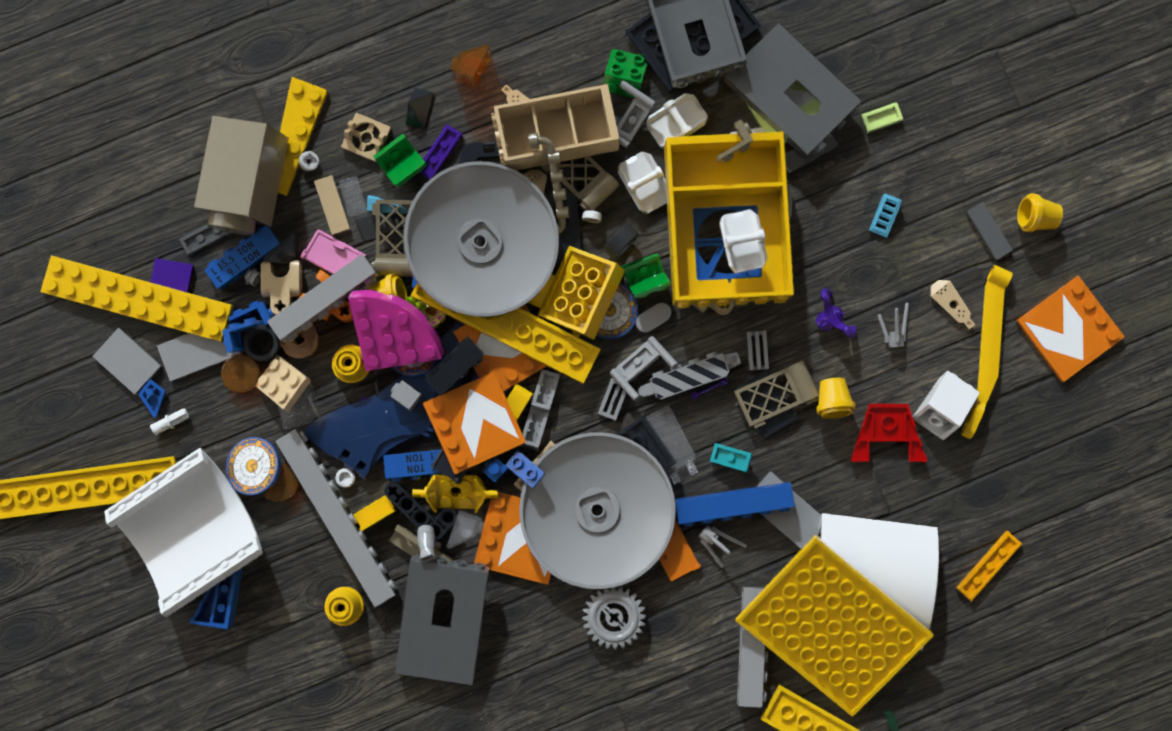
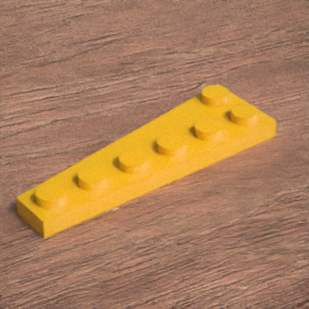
M294 77L291 79L280 132L289 138L278 190L279 194L285 196L288 195L299 167V157L305 152L328 93L326 89Z

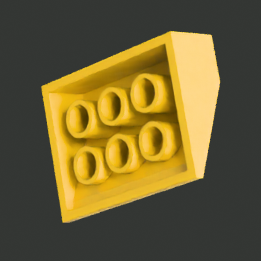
M569 246L538 316L594 340L625 269L617 263Z

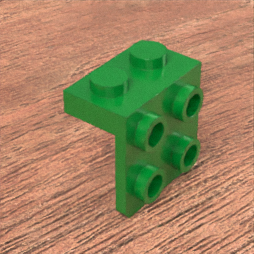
M613 49L605 71L603 85L608 84L610 93L635 98L619 86L624 80L640 91L647 61L641 55Z
M404 134L373 155V158L396 187L407 183L411 177L420 173L427 165Z
M658 253L622 266L625 269L624 275L628 287L635 298H644L651 292L663 291L671 285L664 272Z

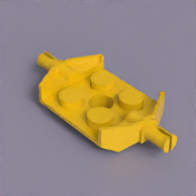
M433 475L424 490L413 489L412 497L426 498L434 513H436L437 508L475 509V513H477L484 499L498 498V490H487V487H484L477 475H464L460 485L445 475ZM457 487L461 491L459 493H454L451 491V489Z

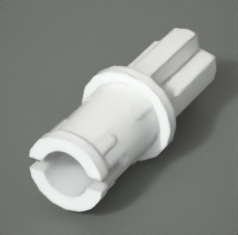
M181 409L171 415H165L164 419L151 424L150 427L157 436L169 428L174 429L175 425L187 420L189 414L186 409Z

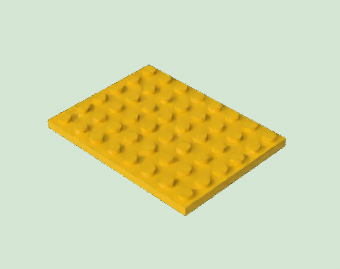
M816 535L736 617L737 623L852 717L934 636L929 629Z

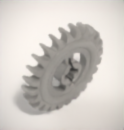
M622 586L619 587L618 591L615 590V587L611 588V591L605 588L604 593L597 590L598 597L590 595L593 602L586 601L590 608L583 609L588 614L582 617L583 620L588 621L583 627L590 628L587 635L594 634L592 641L599 639V646L605 642L606 649L609 648L610 644H613L615 650L618 644L624 648V642L631 645L630 638L637 640L638 637L635 633H642L639 626H645V623L640 621V619L645 618L646 615L640 614V612L645 607H638L641 599L634 600L636 593L629 596V588L625 592H623ZM618 603L624 606L629 616L628 623L626 624L623 621L620 609L609 608L607 605ZM601 611L606 614V622L610 626H619L621 630L614 632L605 629L600 621ZM609 612L613 614L617 612L619 621H610L611 616Z

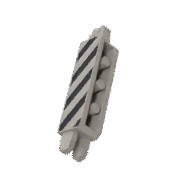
M716 351L707 354V359L700 361L699 358L688 361L689 365L682 367L679 364L674 368H670V372L663 373V370L652 374L653 378L649 379L650 383L638 389V394L641 397L654 394L657 399L662 400L719 380L728 375L729 369L741 363L737 352L723 355V353L718 354Z

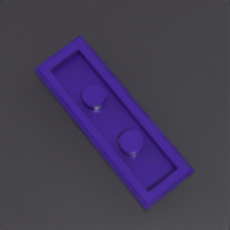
M446 124L423 158L427 164L426 167L418 174L427 180L436 176L463 134Z

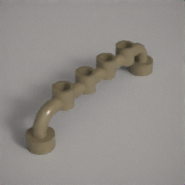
M538 133L529 134L531 150L539 149V145H545L548 150V161L558 219L557 227L558 234H560L566 227L565 218H569L568 206L564 207L563 200L567 199L566 189H561L560 182H564L563 170H558L557 163H561L560 151H555L554 144L550 139L538 137Z

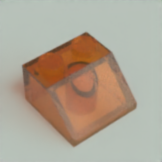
M487 44L460 52L458 57L455 56L450 65L454 79L475 89L492 57L490 46Z

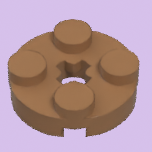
M313 326L297 334V337H299V334H302V338H304V342H301V345H297L298 342L295 339L291 342L280 340V345L286 354L297 359L312 356L319 345V335L317 329Z

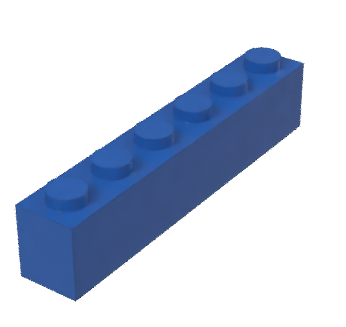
M790 482L675 499L678 522L683 524V526L695 525L694 522L702 521L703 524L712 523L717 518H721L722 521L732 520L733 516L740 515L741 518L751 517L752 513L760 512V515L771 514V510L779 509V512H786L791 510L790 507H795Z

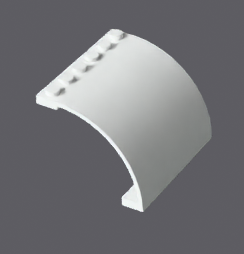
M201 448L105 511L107 525L111 528L117 525L131 541L146 564L159 594L160 612L165 618L263 554L256 529L244 504L222 471Z
M822 513L819 524L821 540L929 629L933 615L938 577L939 546L937 527Z

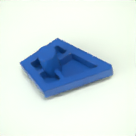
M150 379L138 395L152 416L156 418L166 390Z

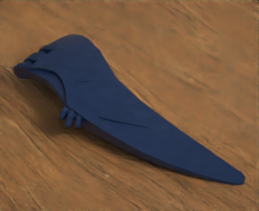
M458 321L441 338L445 351L443 357L459 344L453 331L464 326V323ZM425 374L417 377L402 375L377 395L339 408L317 419L306 428L305 434L319 448L334 459L342 461L346 468L352 472L355 471L359 474L358 477L364 480L376 462L396 445L419 435L433 439L434 436L429 434V432H436L423 403L440 395L425 380ZM466 376L462 379L459 378L449 391L460 387ZM401 381H404L422 395V398L411 412L391 397V389L397 382L400 384ZM345 450L351 453L349 457L344 454ZM361 461L366 464L364 468L359 465Z

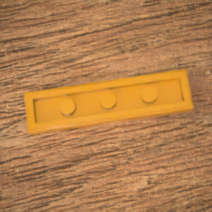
M1005 531L959 583L956 589L972 602L1022 543L1009 531Z

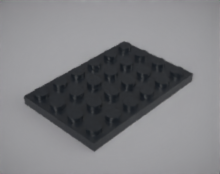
M729 0L742 41L761 28V24L743 0ZM650 12L625 30V34L670 93L677 87H672ZM703 20L685 24L692 52L697 56L706 55L710 51V43Z

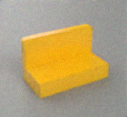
M385 495L353 515L360 525V531H364L397 510Z

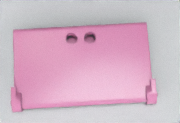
M317 229L300 258L334 274L361 254L365 257L366 255Z

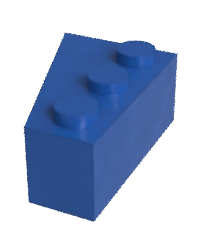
M243 569L237 570L207 590L189 623L223 629L232 628Z

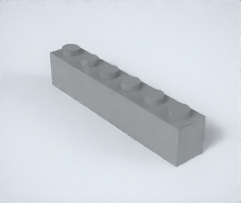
M361 254L267 322L279 340L291 342L300 331L310 329L313 326L312 323L317 319L325 318L331 309L342 306L345 303L344 300L350 296L352 291H359L365 285L373 284L379 275L368 259Z
M742 587L741 612L764 588ZM741 625L737 704L744 707H762V702H766V690H763V683L767 682V671H764V663L768 661V651H765V645Z

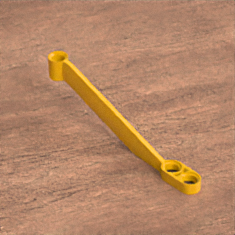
M993 265L984 286L977 391L980 393L970 410L961 435L968 439H972L977 430L988 399L999 376L1004 290L1011 280L1012 272Z

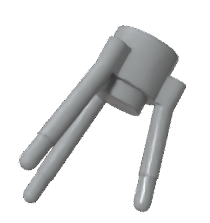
M909 303L905 304L902 332L899 330L898 308H895V332H890V336L887 333L882 316L878 315L885 343H889V347L904 346Z
M708 525L698 537L702 539L700 542L706 547L718 565L723 568L724 565L710 547V545L715 543L724 552L730 554V551L717 540L718 535L743 548H746L747 545L718 530L715 526L711 528Z

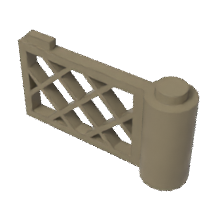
M590 156L584 157L585 164H573V159L571 164L558 163V170L560 168H571V177L564 178L562 183L580 200L581 203L579 205L584 211H594L619 186L618 182ZM550 164L540 166L546 173L548 171L551 172ZM573 168H585V177H573ZM587 168H596L600 173L596 177H587ZM573 181H585V188L577 192L573 188Z
M377 199L376 203H372V215H376V259L372 261V266L379 276L396 274L398 277H413L405 254L397 248L403 243V239L396 246L388 239L394 231L402 238L404 237L397 228L405 222L406 218L397 209L403 204H412L413 200ZM381 204H389L393 209L387 217L381 213ZM394 212L403 219L396 227L388 220ZM385 221L393 228L387 236L380 231V226ZM386 240L393 249L389 253H380V245ZM396 250L399 254H394L392 252Z
M804 360L734 391L749 427L753 425L754 428L766 424L764 420L803 402H806L807 405L817 401L816 397L819 396ZM783 373L787 379L785 388L775 384L777 376ZM761 383L771 385L768 395L757 392ZM773 386L784 390L780 400L770 397ZM745 390L752 392L753 396L750 403L743 401L739 393ZM786 391L794 395L796 402L792 404L783 402ZM756 394L766 398L763 408L753 405ZM769 399L779 403L774 412L765 409ZM751 407L761 410L759 418L754 421L749 416Z

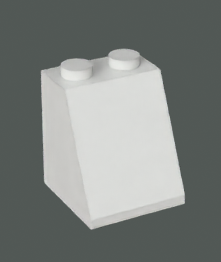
M947 371L933 386L913 415V419L940 439L945 440L962 425L980 392L959 379L957 375Z

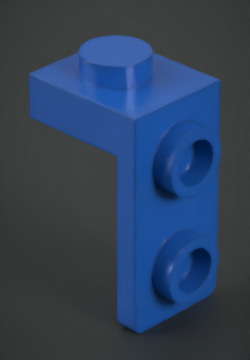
M258 300L249 304L250 307L245 310L241 308L233 311L232 316L228 317L229 321L234 323L259 311L264 324L270 327L267 321L274 317L275 314L271 308H268L267 303Z
M249 318L245 319L243 324L233 323L229 325L228 329L222 330L227 353L245 351L241 332L264 325V321Z
M518 450L505 464L532 488H535L545 476V473Z

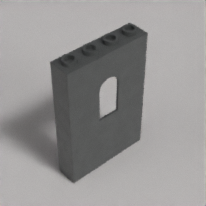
M647 0L673 88H682L691 82H703L709 77H720L726 72H738L747 67V58L729 0ZM703 20L710 43V51L706 55L697 56L692 52L685 24Z
M779 23L746 55L747 67L738 72L730 71L724 78V82L776 132H783L784 139L805 159L809 156L813 157L820 150L819 146L823 142L826 144L834 136L832 133L836 129H842L847 123L845 120L849 116L854 117L860 110L861 100ZM796 80L820 102V110L816 114H806L784 93Z
M420 554L412 556L409 564L395 674L468 685L473 684L490 567H485L486 565L483 563L466 564L463 560L447 561L443 557H436L434 560L423 563L420 561ZM442 589H447L454 595L451 628L431 625L435 595Z

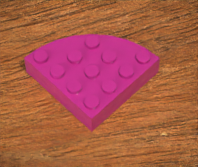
M373 290L352 291L348 299L366 371L442 359L445 351L437 331L428 322L427 317L415 306L391 294L387 295Z

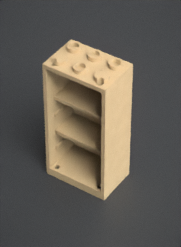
M608 84L494 106L495 113H491L494 131H496L498 149H501L499 150L501 165L516 171L549 164L548 150L545 145H539V149L531 150L529 134L538 133V137H546L553 142L555 151H560L561 162L619 150V135Z

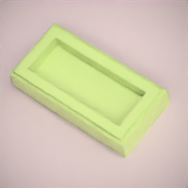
M897 102L860 116L867 134L904 120Z

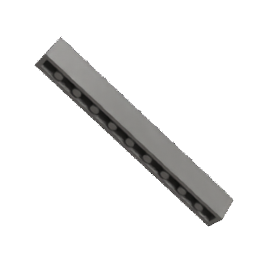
M294 429L276 440V443L374 607L396 595L397 592L395 590L398 588L392 579L389 580L386 576L387 569L382 562L379 564L376 556L378 555L372 546H368L366 542L368 538L364 531H359L356 526L358 522L355 516L347 511L346 507L348 505L342 496H338L336 484L333 480L329 481L326 476L328 474L327 469L317 461L318 454L315 449L308 446L306 434L303 431L300 432L299 429Z

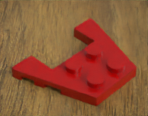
M868 404L851 456V462H869L870 441H907L908 462H927V457L922 448V442L918 436L908 404Z

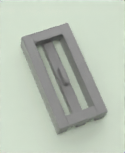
M766 331L746 332L749 371L769 369ZM760 335H762L764 366H761ZM751 336H755L757 366H753Z
M611 378L598 414L616 421L626 391L623 390L614 416L611 415V410L621 387L613 378ZM615 383L617 386L608 410L603 412L612 386Z

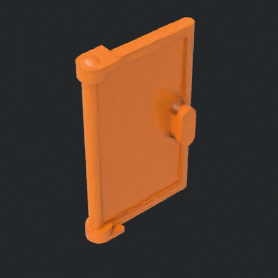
M676 517L669 543L659 558L670 582L701 567L681 531Z

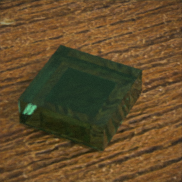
M890 710L884 711L883 714L888 730L899 731L894 713Z

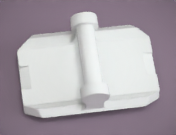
M684 93L677 99H671L663 105L664 107L648 117L646 126L660 148H664L666 137L689 136L706 124L708 115L699 104L695 95Z
M640 152L620 163L618 174L640 211L648 214L667 203L666 180L661 168L657 166L651 154Z
M745 210L722 216L720 227L729 267L734 273L763 268L768 257L764 244L765 234L763 229H761L758 215L752 210Z

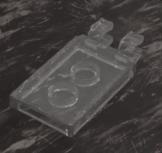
M667 405L646 416L677 462L665 471L673 484L681 481L676 469L684 465L691 476L697 473L698 470L693 463L696 455L670 406Z

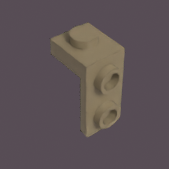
M742 120L734 123V128L742 142L717 156L718 163L721 161L726 163L734 158L733 154L738 151L743 153L751 148L750 144L753 143V139L750 134L752 131L747 123L743 124Z

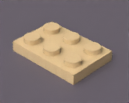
M277 354L263 375L260 376L255 386L282 409L289 412L311 380Z

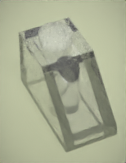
M460 510L447 548L451 549L476 537L477 533L481 534L484 527L483 518Z

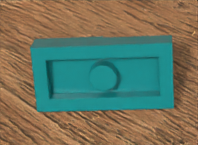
M715 443L710 462L748 472L753 454Z

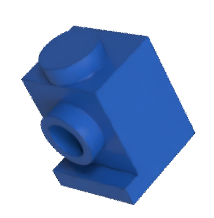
M496 456L489 459L482 468L483 472L494 482H497L508 469Z

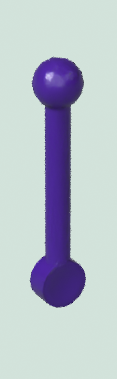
M722 378L720 382L701 391L692 392L691 397L697 399L699 395L720 385H726L728 380Z

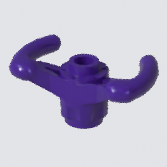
M823 288L820 296L824 301V311L817 315L818 317L815 319L817 325L822 331H829L835 327L842 330L847 337H855L857 334L856 327L854 325L849 327L843 323L845 315L839 306H831L830 297L833 296V292Z

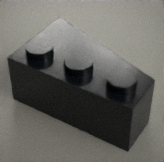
M466 336L425 373V380L442 396L455 385L454 383L459 378L465 377L473 365L477 366L483 360L484 352L469 336Z

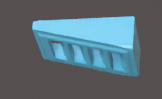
M884 194L869 231L887 238L902 200ZM885 202L894 204L895 206L891 207L889 205H886ZM882 209L888 210L892 212V214L890 215L885 212H882ZM879 216H881V217H884V218H886V219H889V221L886 222V221L880 220V219H878V218H879ZM876 223H878L880 225L886 226V229L884 230L882 228L876 227L875 225Z
M369 195L367 210L372 212V203H376L377 199H384ZM381 204V212L391 213L393 211L389 204ZM403 206L397 209L401 214L408 212V209Z

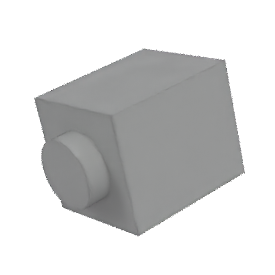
M401 381L400 384L397 382L391 389L392 399L410 412L422 398L419 392L404 381Z

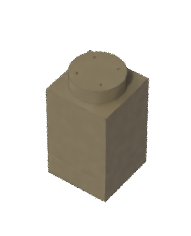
M212 116L194 205L195 208L209 214L208 227L247 236L254 235L256 224L271 227L289 140L287 136L266 123Z

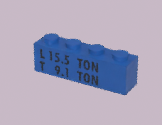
M267 225L265 227L260 226L254 231L255 234L253 236L243 238L239 241V245L236 248L226 250L222 258L219 260L215 259L207 265L208 268L204 271L217 289L222 291L246 274L249 269H253L263 262V257L281 243L270 227Z
M440 450L383 455L385 479L391 478V482L402 481V477L410 476V480L422 479L421 475L429 474V478L433 475H441L440 472L431 468Z

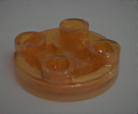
M242 354L234 355L227 359L221 370V378L224 385L229 390L237 393H246L254 389L260 376H262L258 363L249 356Z
M281 463V471L273 487L263 492L266 498L281 502L290 499L297 493L299 480L291 466Z

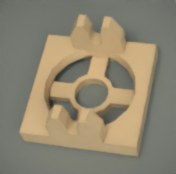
M356 113L353 120L348 122V130L345 129L344 131L345 138L341 148L376 162L373 155L383 149L392 128ZM361 124H369L365 131L359 132L355 129ZM375 127L380 132L378 139L374 138L372 134ZM364 133L372 135V140L369 143L362 142L361 137ZM352 135L359 138L361 142L358 149L353 144ZM375 145L372 151H364L366 146Z

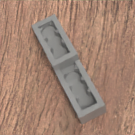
M542 369L523 431L526 443L520 446L535 451L539 450L560 374Z

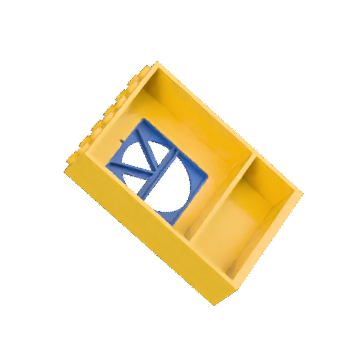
M783 132L751 133L750 135L753 139V143L750 144L751 148L743 153L738 151L733 154L734 158L726 163L723 161L718 163L717 156L742 142L738 134L666 137L664 158L673 305H677V308H688L691 304H697V307H708L710 303H716V306H727L730 302H735V305H747L749 301H755V304H766L769 300H774V303H786L794 295ZM719 210H733L736 212L752 210L759 217L761 229H763L765 234L764 244L768 257L765 266L731 274L716 272L715 268L725 250L723 238L697 239L702 222L710 214ZM718 246L710 263L707 265L702 260L698 247Z

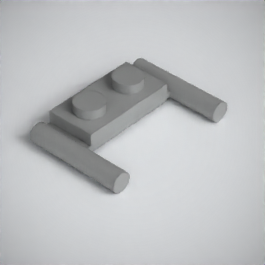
M623 80L619 87L635 97L617 126L619 144L627 148L652 109L655 101Z
M651 336L647 342L613 369L610 375L636 401L640 395L628 382L634 380L656 361L659 355L671 368L676 367L678 363Z

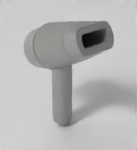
M420 526L418 528L417 541L420 549V561L425 563L435 559L434 548L439 549L441 543L435 540L432 526Z

